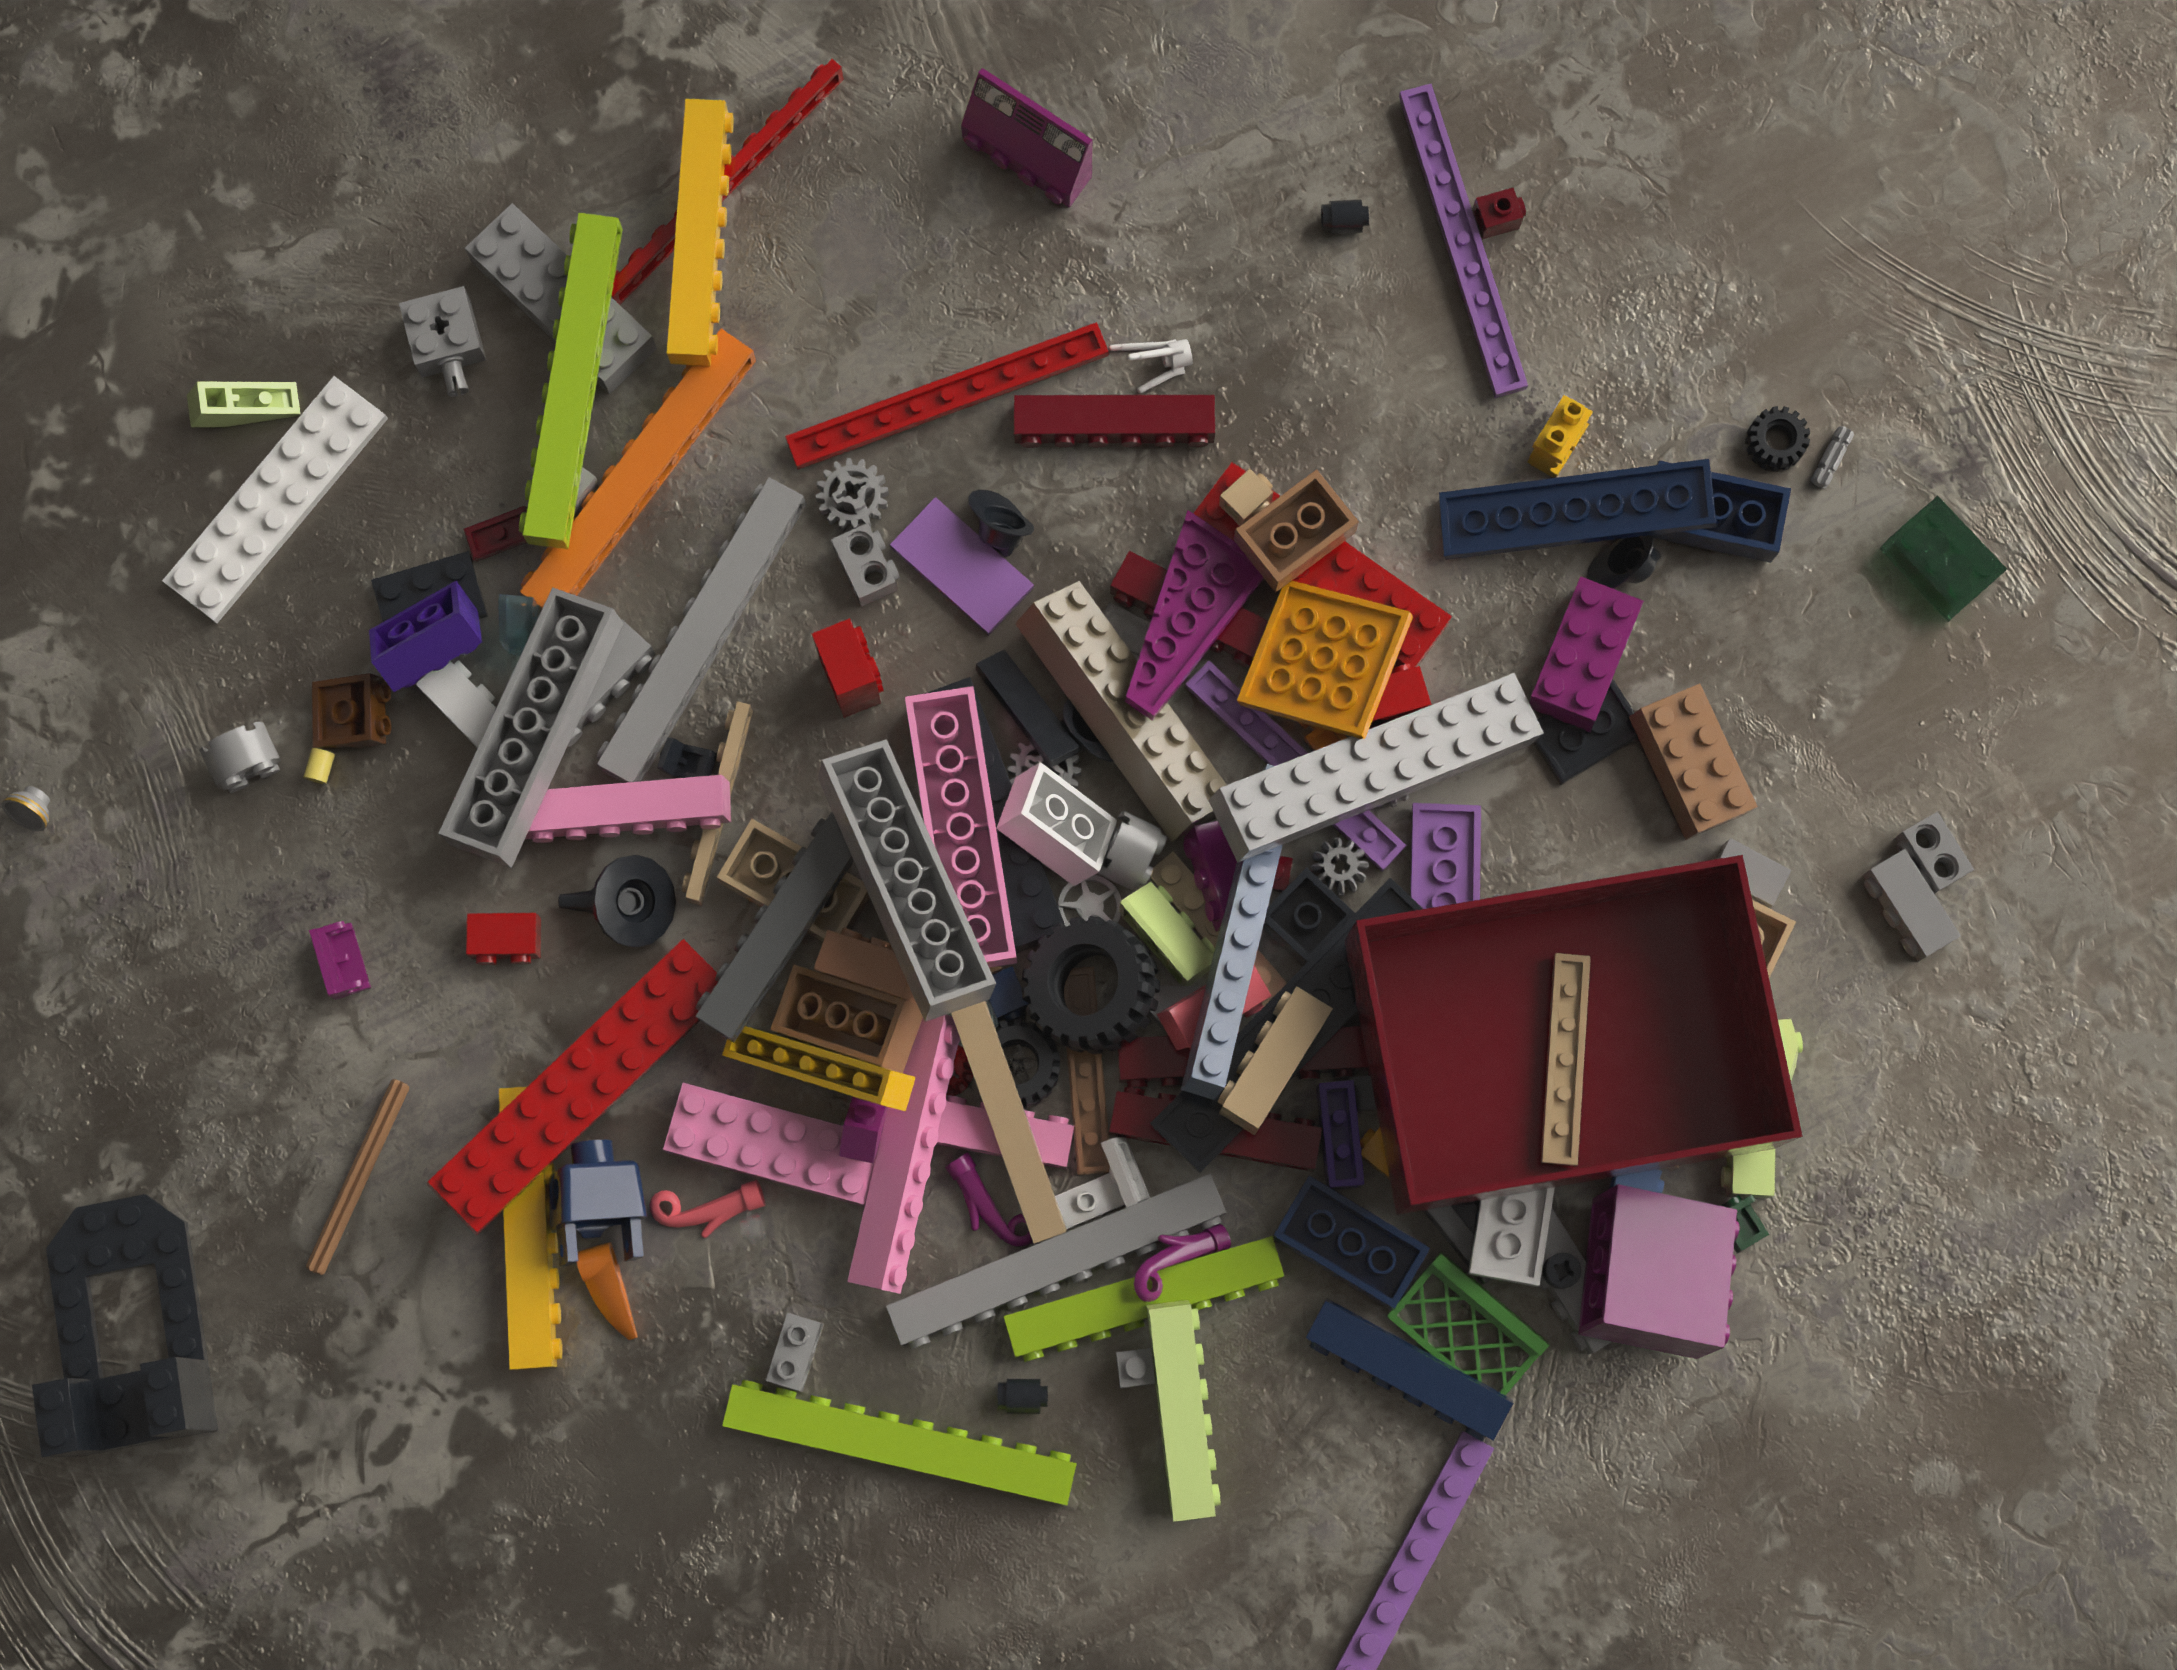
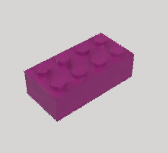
M1580 576L1531 695L1529 703L1532 710L1553 716L1555 719L1591 732L1644 601Z

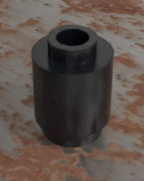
M1361 199L1329 201V204L1321 205L1322 231H1330V234L1362 233L1363 226H1369V208L1362 205Z
M1007 1379V1382H998V1411H1007V1414H1041V1407H1048V1386H1041V1379Z

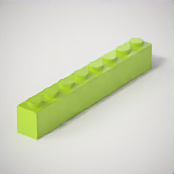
M1273 1236L1157 1271L1162 1280L1163 1289L1161 1295L1155 1301H1142L1137 1296L1134 1290L1135 1277L1006 1315L1004 1320L1015 1358L1023 1356L1024 1362L1044 1357L1043 1350L1056 1346L1057 1351L1062 1352L1078 1347L1076 1340L1090 1336L1091 1342L1111 1337L1110 1330L1121 1326L1124 1327L1125 1332L1145 1327L1144 1320L1148 1319L1146 1305L1188 1300L1191 1304V1309L1197 1308L1202 1310L1212 1306L1211 1299L1224 1296L1225 1302L1245 1297L1244 1290L1257 1286L1259 1292L1278 1287L1277 1280L1285 1276ZM1148 1279L1147 1289L1150 1291L1152 1288V1281Z

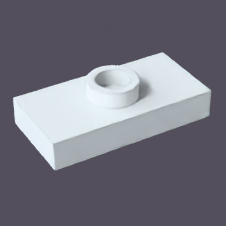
M1122 1136L1102 1142L1101 1145L1110 1165L1109 1174L1111 1180L1118 1186L1126 1208L1149 1199V1193L1127 1138Z
M1109 1173L1055 1196L1067 1229L1125 1205L1120 1190L1111 1180Z

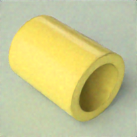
M312 748L303 778L312 782L327 784L335 754L326 750Z

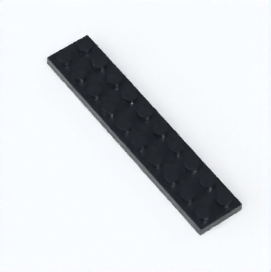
M1389 878L1237 1034L1225 1087L1230 1080L1237 1083L1241 1076L1236 1073L1238 1066L1248 1050L1254 1054L1257 1051L1259 1045L1254 1042L1267 1020L1272 1024L1275 1022L1278 1016L1274 1015L1273 1012L1285 991L1292 994L1297 986L1333 1008L1290 1080L1358 1011L1344 941L1356 920L1423 909L1395 881ZM1182 1090L1150 1123V1126L1199 1173L1243 1130L1241 1126L1219 1114L1222 1104L1218 1103V1100L1223 1090L1215 1100Z

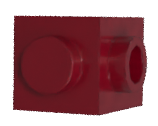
M1514 187L1477 197L1472 208L1482 240L1520 229L1523 218L1526 216L1524 201L1522 197L1517 198Z

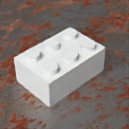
M1039 762L1015 778L996 829L1070 884L1076 886L1100 872L1117 820Z

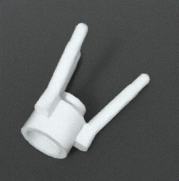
M1187 339L1114 344L1109 346L1110 351L1149 350L1128 354L1127 359L1137 360L1161 356L1164 367H1171V370L1138 387V393H1143L1174 376L1185 374L1184 367L1193 364L1191 348Z

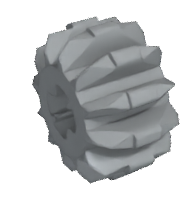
M1335 838L1334 849L1325 841L1321 845L1324 853L1318 851L1313 853L1312 858L1319 863L1311 865L1310 871L1321 873L1317 877L1322 882L1326 881L1328 883L1326 886L1330 890H1332L1333 886H1336L1337 894L1340 897L1345 893V885L1349 891L1354 893L1358 889L1355 881L1365 882L1366 876L1360 871L1368 869L1369 863L1357 861L1365 852L1363 849H1359L1353 853L1351 850L1354 846V841L1349 840L1346 848H1343L1341 838ZM1338 860L1345 863L1344 869L1348 872L1345 873L1342 870L1340 874L1335 873V866L1331 862L1334 861L1337 864Z

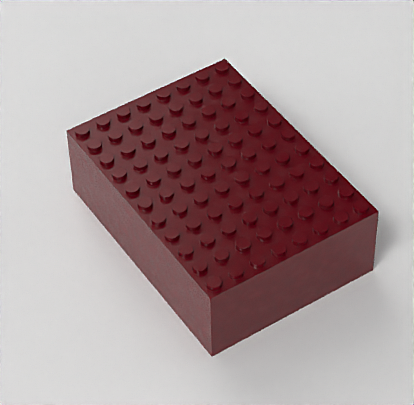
M1743 855L1356 920L1344 940L1397 1215L1771 1150L1803 1137ZM1555 953L1590 956L1578 1165L1576 1167L1540 1163L1553 956Z

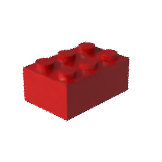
M849 618L811 633L818 657L843 718L881 704L879 693L884 691L880 678L881 675L874 658L870 657L868 644L861 626L854 628Z

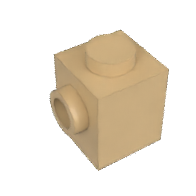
M1249 469L1220 495L1219 506L1241 526L1272 502L1273 491L1271 489L1273 486L1263 474L1258 473L1256 475Z

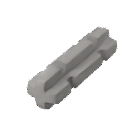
M1839 426L1836 429L1832 441L1829 443L1818 464L1819 468L1815 470L1811 478L1812 484L1822 489L1827 488L1830 484L1833 474L1847 450L1846 447H1848L1854 436L1852 430L1844 426Z

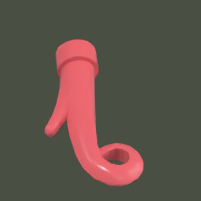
M758 1180L742 1184L740 1189L681 1212L678 1196L668 1190L656 1193L651 1198L649 1204L652 1217L661 1225L667 1227L681 1228L709 1222L701 1233L703 1238H707L720 1225L732 1217L747 1210L752 1211L766 1206L763 1191ZM662 1201H669L672 1204L670 1214L662 1211L660 1207Z

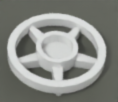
M1097 875L1081 882L1083 895L1075 902H1064L1066 894L1073 885L1068 883L1063 888L1059 897L1058 908L1065 926H1069L1070 923L1064 915L1063 907L1076 909L1078 915L1085 921H1088L1090 916L1101 917L1106 922L1111 920L1103 912V902L1112 895H1114L1117 904L1113 921L1118 923L1121 916L1119 912L1121 897L1116 887L1109 880ZM1086 881L1102 883L1110 890L1097 895L1089 891Z

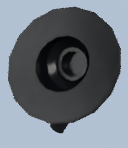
M629 855L619 857L605 866L592 890L560 894L558 905L562 909L592 913L606 936L617 944L635 948L650 945L665 934L674 917L676 898L673 883L662 866L651 858Z

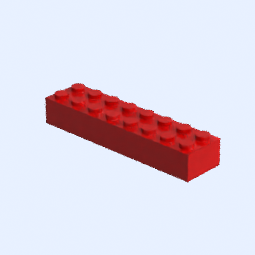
M1231 462L1193 514L1234 541L1235 531L1240 526L1219 506L1220 495L1246 471ZM1274 491L1272 502L1280 497V495ZM1346 541L1292 580L1410 611L1413 618L1393 668L1409 664L1411 668L1419 666L1445 631L1452 618L1450 614Z

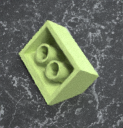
M1149 882L1120 902L1119 912L1180 986H1191L1210 970L1215 947L1206 937L1200 940L1192 930L1196 927L1184 911L1178 914L1170 905L1173 899L1164 887L1160 885L1156 888L1152 882Z

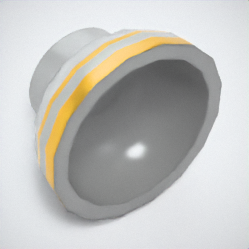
M27 786L24 791L8 795L1 803V807L8 817L29 830L43 831L49 822L47 806L50 803V799L38 788Z

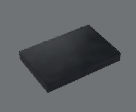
M1612 679L1591 732L1546 714L1537 719L1544 734L1533 743L1559 784L1562 785L1637 740L1638 736L1629 719L1635 712L1614 679Z

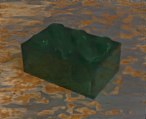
M1938 495L1880 547V550L1948 622L2007 570L1998 558Z

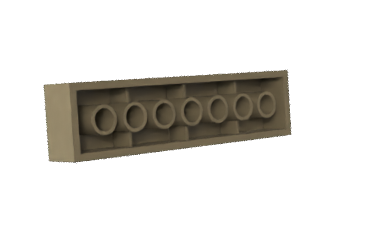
M1078 581L1033 602L1017 620L1016 626L1171 842L1188 834L1195 825L1208 823L1215 819L1216 816L1208 800L1219 788L1227 784L1168 703L1165 704L1152 721L1125 702L1137 660L1081 582Z

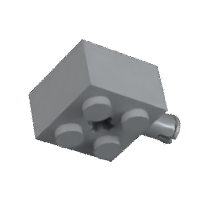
M464 286L399 303L413 361L420 375L426 377L443 372L448 396H458L455 383H457L461 395L466 394L469 388L466 384L462 367L486 361V356L471 299ZM444 329V332H445V333L442 334V335H439V334H440V331Z

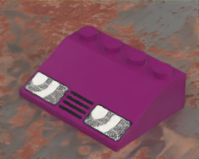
M981 68L961 123L963 141L975 151H980L981 149L990 155V159L1000 168L1006 169L1008 167L1016 172L1018 178L1030 187L1036 185L1045 191V196L1055 204L1060 205L1063 203L1070 208L1092 178L1093 140L984 68Z

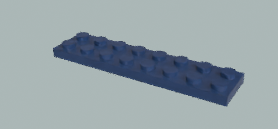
M1709 459L1439 492L1445 560L1716 527Z

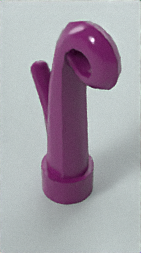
M968 1152L945 1167L953 1181L956 1180L963 1194L973 1231H977L979 1228L980 1215L989 1228L1007 1244L1017 1247L1027 1246L1033 1242L1030 1232L1023 1236L1015 1234L1018 1223H1026L1023 1213L1014 1216L1008 1225L1006 1224L975 1169L976 1163Z
M1218 1224L1203 1230L1202 1233L1194 1235H1159L1158 1241L1171 1246L1150 1257L1140 1266L1135 1275L1134 1290L1142 1301H1155L1159 1298L1163 1289L1162 1280L1157 1271L1181 1262L1230 1249L1231 1239L1228 1231L1223 1225ZM1148 1279L1152 1281V1288L1150 1291L1147 1289Z

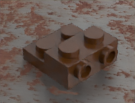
M366 673L312 682L313 748L327 750L350 746L358 749L385 745L386 735L391 733L392 725L389 717L386 715L385 702H388L391 698V690L384 678Z

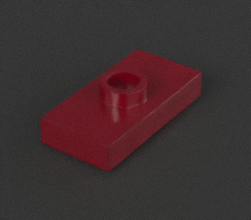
M522 506L464 528L463 530L473 560L478 562L527 543L523 533L519 531L520 517L522 512L527 513V507Z

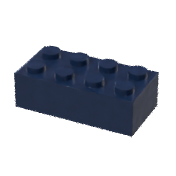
M1659 460L1656 465L1669 464V462ZM1711 472L1716 527L1652 535L1653 538L1771 563L1780 551L1791 488Z
M1310 1175L1306 1178L1272 1235L1273 1240L1389 1310L1396 1308L1430 1250L1426 1245Z

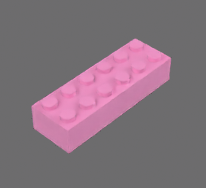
M682 1083L663 1150L668 1154L865 1207L876 1160L875 1156L874 1163L872 1164L839 1156L843 1126L686 1083Z

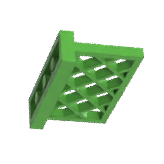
M1441 1251L1401 1298L1396 1308L1387 1315L1391 1321L1431 1355L1467 1375L1477 1374L1478 1381L1482 1382L1481 1374L1502 1372L1503 1387L1499 1392L1507 1395L1534 1361L1549 1347L1547 1340ZM1432 1273L1444 1282L1445 1297L1424 1298L1423 1284ZM1448 1287L1459 1296H1449ZM1420 1289L1421 1299H1411ZM1465 1300L1470 1304L1472 1320L1451 1321L1450 1301ZM1446 1301L1448 1322L1427 1323L1425 1303ZM1421 1303L1423 1323L1407 1324L1398 1316L1406 1304ZM1475 1309L1486 1319H1476ZM1492 1323L1496 1326L1499 1333V1343L1478 1344L1477 1324ZM1473 1324L1474 1344L1454 1346L1452 1326ZM1448 1326L1450 1346L1434 1347L1428 1342L1427 1328ZM1423 1328L1424 1338L1414 1329ZM1502 1332L1513 1342H1503ZM1519 1346L1529 1356L1521 1366L1505 1367L1504 1347ZM1500 1347L1502 1367L1481 1369L1479 1349ZM1475 1349L1477 1369L1461 1370L1455 1365L1454 1351ZM1450 1351L1451 1360L1441 1352ZM1516 1371L1507 1381L1506 1372Z

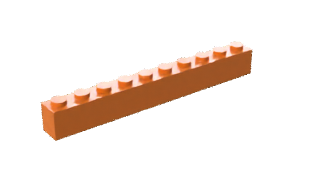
M721 328L716 334L718 336L717 355H711V366L687 365L684 368L682 380L676 388L672 386L667 390L662 398L663 405L656 414L652 412L648 415L642 425L643 431L637 439H631L625 445L621 460L616 466L611 465L605 471L601 486L596 492L591 491L584 499L581 506L583 508L582 511L573 519L569 548L547 547L541 557L543 562L535 572L530 571L524 577L520 593L525 601L539 611H542L552 587L578 596L754 365L756 358L751 348Z

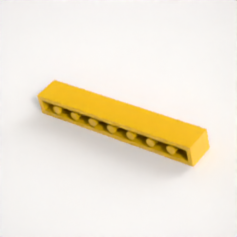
M685 99L667 356L670 364L711 366V355H717L718 336L713 335V325L720 321V303H715L716 291L722 290V271H717L718 259H724L725 252L724 239H720V227L726 228L727 208L722 207L723 196H728L729 176H724L725 164L731 163V144H726L727 133H733L734 124L733 113H728L725 100Z
M526 1087L499 1088V1111L501 1112ZM553 1163L503 1210L510 1370L556 1368L557 1360L562 1359L561 1338H556L555 1324L561 1323V1308L559 1303H554V1289H559L560 1279L558 1268H553L552 1255L558 1253L557 1233H552L550 1230L549 1177L555 1172Z

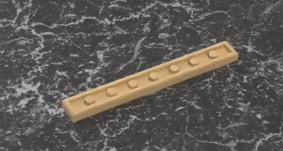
M986 1001L952 1012V1017L1033 1243L1066 1233V1225Z

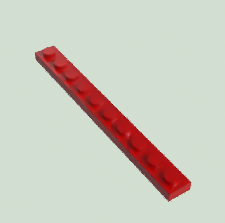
M831 59L826 65L821 64L812 73L811 80L803 88H796L789 96L788 103L780 111L775 110L767 118L765 126L758 133L754 132L749 135L743 143V148L735 156L731 155V163L725 164L724 176H729L728 196L844 80L842 67L834 59ZM723 196L722 202H723L728 196ZM677 209L674 213L675 217L667 225H660L653 232L652 240L644 248H637L630 255L629 263L620 272L618 270L615 272L611 297L619 305L674 251Z
M1096 322L786 435L785 438L797 470L1105 358L1109 356V351Z

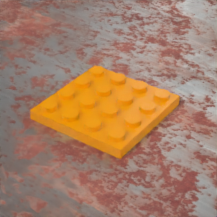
M1295 581L1289 582L1280 591L1237 702L1243 707L1347 736H1354L1358 739H1365L1413 618L1411 612Z

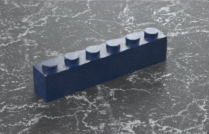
M1326 1298L1307 1333L1306 1338L1311 1341L1309 1346L1325 1356H1328L1330 1352L1342 1358L1340 1363L1356 1373H1359L1361 1369L1374 1375L1371 1379L1374 1383L1387 1390H1390L1392 1386L1405 1392L1403 1395L1405 1400L1418 1407H1421L1423 1403L1436 1409L1434 1415L1449 1424H1453L1454 1420L1467 1426L1465 1432L1484 1442L1486 1437L1494 1441L1514 1404L1513 1399L1328 1298Z

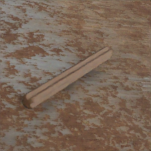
M396 1079L390 1081L308 1259L306 1268L309 1271L319 1275L325 1273L409 1091V1086L406 1083Z

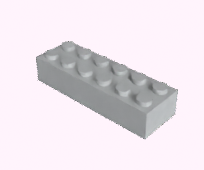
M512 203L465 247V250L471 262L556 342L557 339L553 338V326L555 319H560L562 307H559L558 298L560 288L566 287L568 275H564V262L567 254ZM612 297L597 383L609 394L657 349L652 335Z

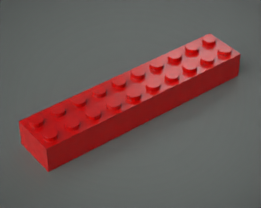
M683 938L428 1180L427 1186L477 1236L700 1022L696 1017L699 1012L695 1009L696 1005L706 991L711 994L718 981L715 980L717 972Z

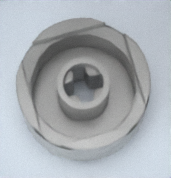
M263 722L253 723L256 729L247 731L245 726H241L208 742L211 747L209 750L203 746L200 748L199 751L218 789H228L230 793H234L249 785L247 780L254 776L260 775L261 778H266L280 771L278 763L281 759Z
M1122 811L1117 817L1122 820L1119 828H1114L1100 872L1096 874L1133 890L1139 885L1145 886L1153 870V867L1149 866L1154 853L1159 855L1162 851L1167 836L1161 834V828L1126 811Z

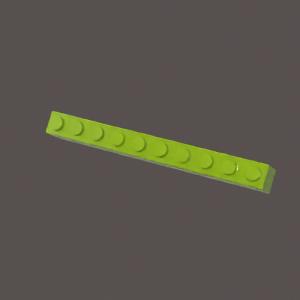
M578 213L577 224L572 223L570 228L569 241L570 244H573L571 255H566L564 262V275H568L566 287H561L559 291L558 304L559 307H562L560 319H555L553 326V338L557 339L555 351L549 352L547 369L551 371L549 383H544L542 389V403H545L544 415L538 416L536 424V434L540 435L538 448L533 447L530 464L534 468L533 479L527 480L525 500H529L527 513L522 512L519 522V531L523 533L528 544L561 549L569 548L623 231L619 218Z
M742 1379L741 1386L732 1384L723 1427L1068 1505L1077 1464L1070 1462V1454L1051 1450L1049 1457L1035 1454L1036 1446L1016 1442L1015 1449L1001 1446L1003 1440L1001 1438L982 1434L981 1441L967 1438L968 1431L947 1427V1432L943 1433L934 1431V1423L913 1418L912 1425L899 1423L900 1415L879 1411L877 1418L864 1415L866 1407L845 1403L842 1410L830 1407L831 1399L811 1395L809 1402L796 1399V1391L776 1387L775 1394L761 1391L763 1384Z

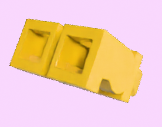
M1563 395L1532 446L1534 450L1527 463L1552 478H1557L1588 428L1589 423L1587 421L1593 411Z

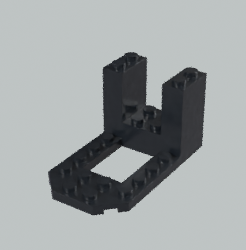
M146 1194L76 1207L46 1248L64 1379L32 1385L41 1457H84L217 1431L218 1424L188 1222ZM155 1264L169 1358L140 1364V1371L103 1377L90 1277Z

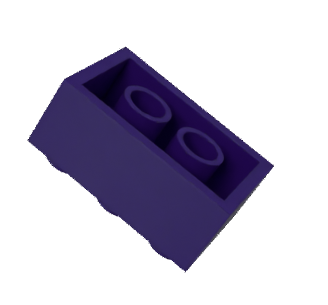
M457 581L369 630L371 663L393 692L402 687L408 688L413 686L420 677L432 670L439 671L443 669L450 660L461 654L471 653L482 643L478 610Z

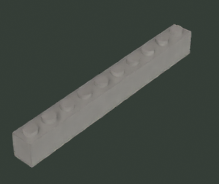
M770 477L764 485L759 484L751 498L753 502L748 513L742 512L735 523L734 530H736L733 538L730 542L726 540L722 544L717 554L719 561L713 570L708 569L700 583V586L703 588L697 598L692 597L686 604L683 611L685 618L679 627L674 626L666 639L668 646L662 656L658 654L653 659L649 667L651 674L646 683H640L635 689L631 701L634 703L628 713L623 712L617 719L614 726L616 733L610 742L605 741L599 749L596 758L599 760L597 765L602 772L622 783L641 782L806 507L803 495Z
M1210 1173L1138 1204L887 1305L886 1308L901 1346L909 1344L911 1350L930 1343L929 1336L942 1331L943 1336H947L962 1330L961 1323L971 1318H974L976 1323L994 1317V1309L1007 1304L1010 1310L1028 1302L1026 1296L1037 1291L1040 1292L1041 1297L1061 1289L1059 1282L1072 1278L1073 1283L1093 1276L1091 1269L1103 1264L1106 1270L1125 1263L1123 1258L1125 1255L1136 1251L1138 1257L1153 1252L1157 1250L1155 1243L1160 1242L1158 1241L1159 1235L1186 1236L1189 1235L1188 1230L1201 1225L1202 1230L1221 1224L1220 1217L1226 1214V1210Z

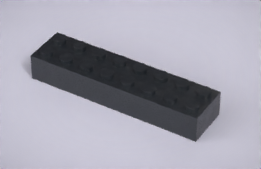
M971 677L927 693L974 687ZM974 688L995 826L997 828L1012 785ZM996 829L1017 954L1040 945L1037 941L1043 934L1050 937L1054 934L1053 926L1060 922L1064 925L1065 923L1041 861Z

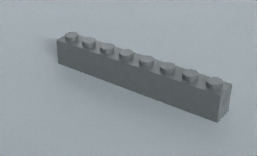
M833 812L830 813L826 820L821 818L817 822L811 833L814 839L807 849L801 847L792 861V865L795 866L788 878L783 875L773 889V893L776 896L769 906L764 904L753 920L756 926L750 935L745 933L735 946L734 951L737 952V955L731 964L725 962L715 977V980L718 981L711 994L706 991L696 1005L695 1009L699 1011L696 1015L697 1019L733 1043L854 862Z

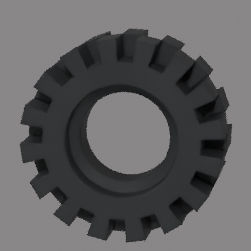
M1775 406L1770 411L1765 409L1759 416L1757 415L1749 427L1748 435L1745 438V444H1749L1746 450L1748 455L1753 453L1752 461L1755 464L1760 461L1763 463L1761 468L1765 470L1768 466H1771L1772 471H1778L1780 468H1783L1784 471L1789 469L1791 465L1794 466L1801 459L1810 443V439H1808L1810 429H1805L1804 426L1807 422L1804 418L1802 420L1797 418L1800 413L1796 410L1791 414L1788 413L1789 407L1784 406L1782 410H1778V406ZM1771 428L1785 430L1790 437L1789 447L1784 450L1771 448L1766 442V432Z

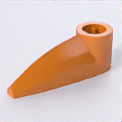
M611 1242L578 1251L577 1266L579 1273L600 1312L628 1340L638 1338L623 1278Z

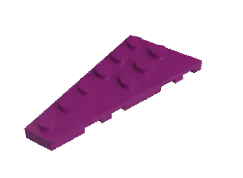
M1187 510L1125 698L1127 704L1152 721L1264 579L1233 540L1189 510Z

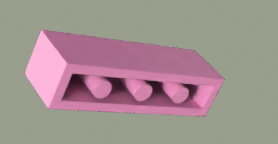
M947 1095L946 1106L942 1112L936 1145L1002 1157L984 1103L980 1102V1107L966 1105L967 1099ZM1024 1110L1043 1164L1066 1170L1074 1126L1068 1125L1069 1119L1048 1115V1120L1034 1118L1035 1112Z

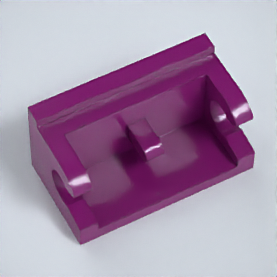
M344 921L309 930L328 996L337 1000L371 989L352 923L345 924Z

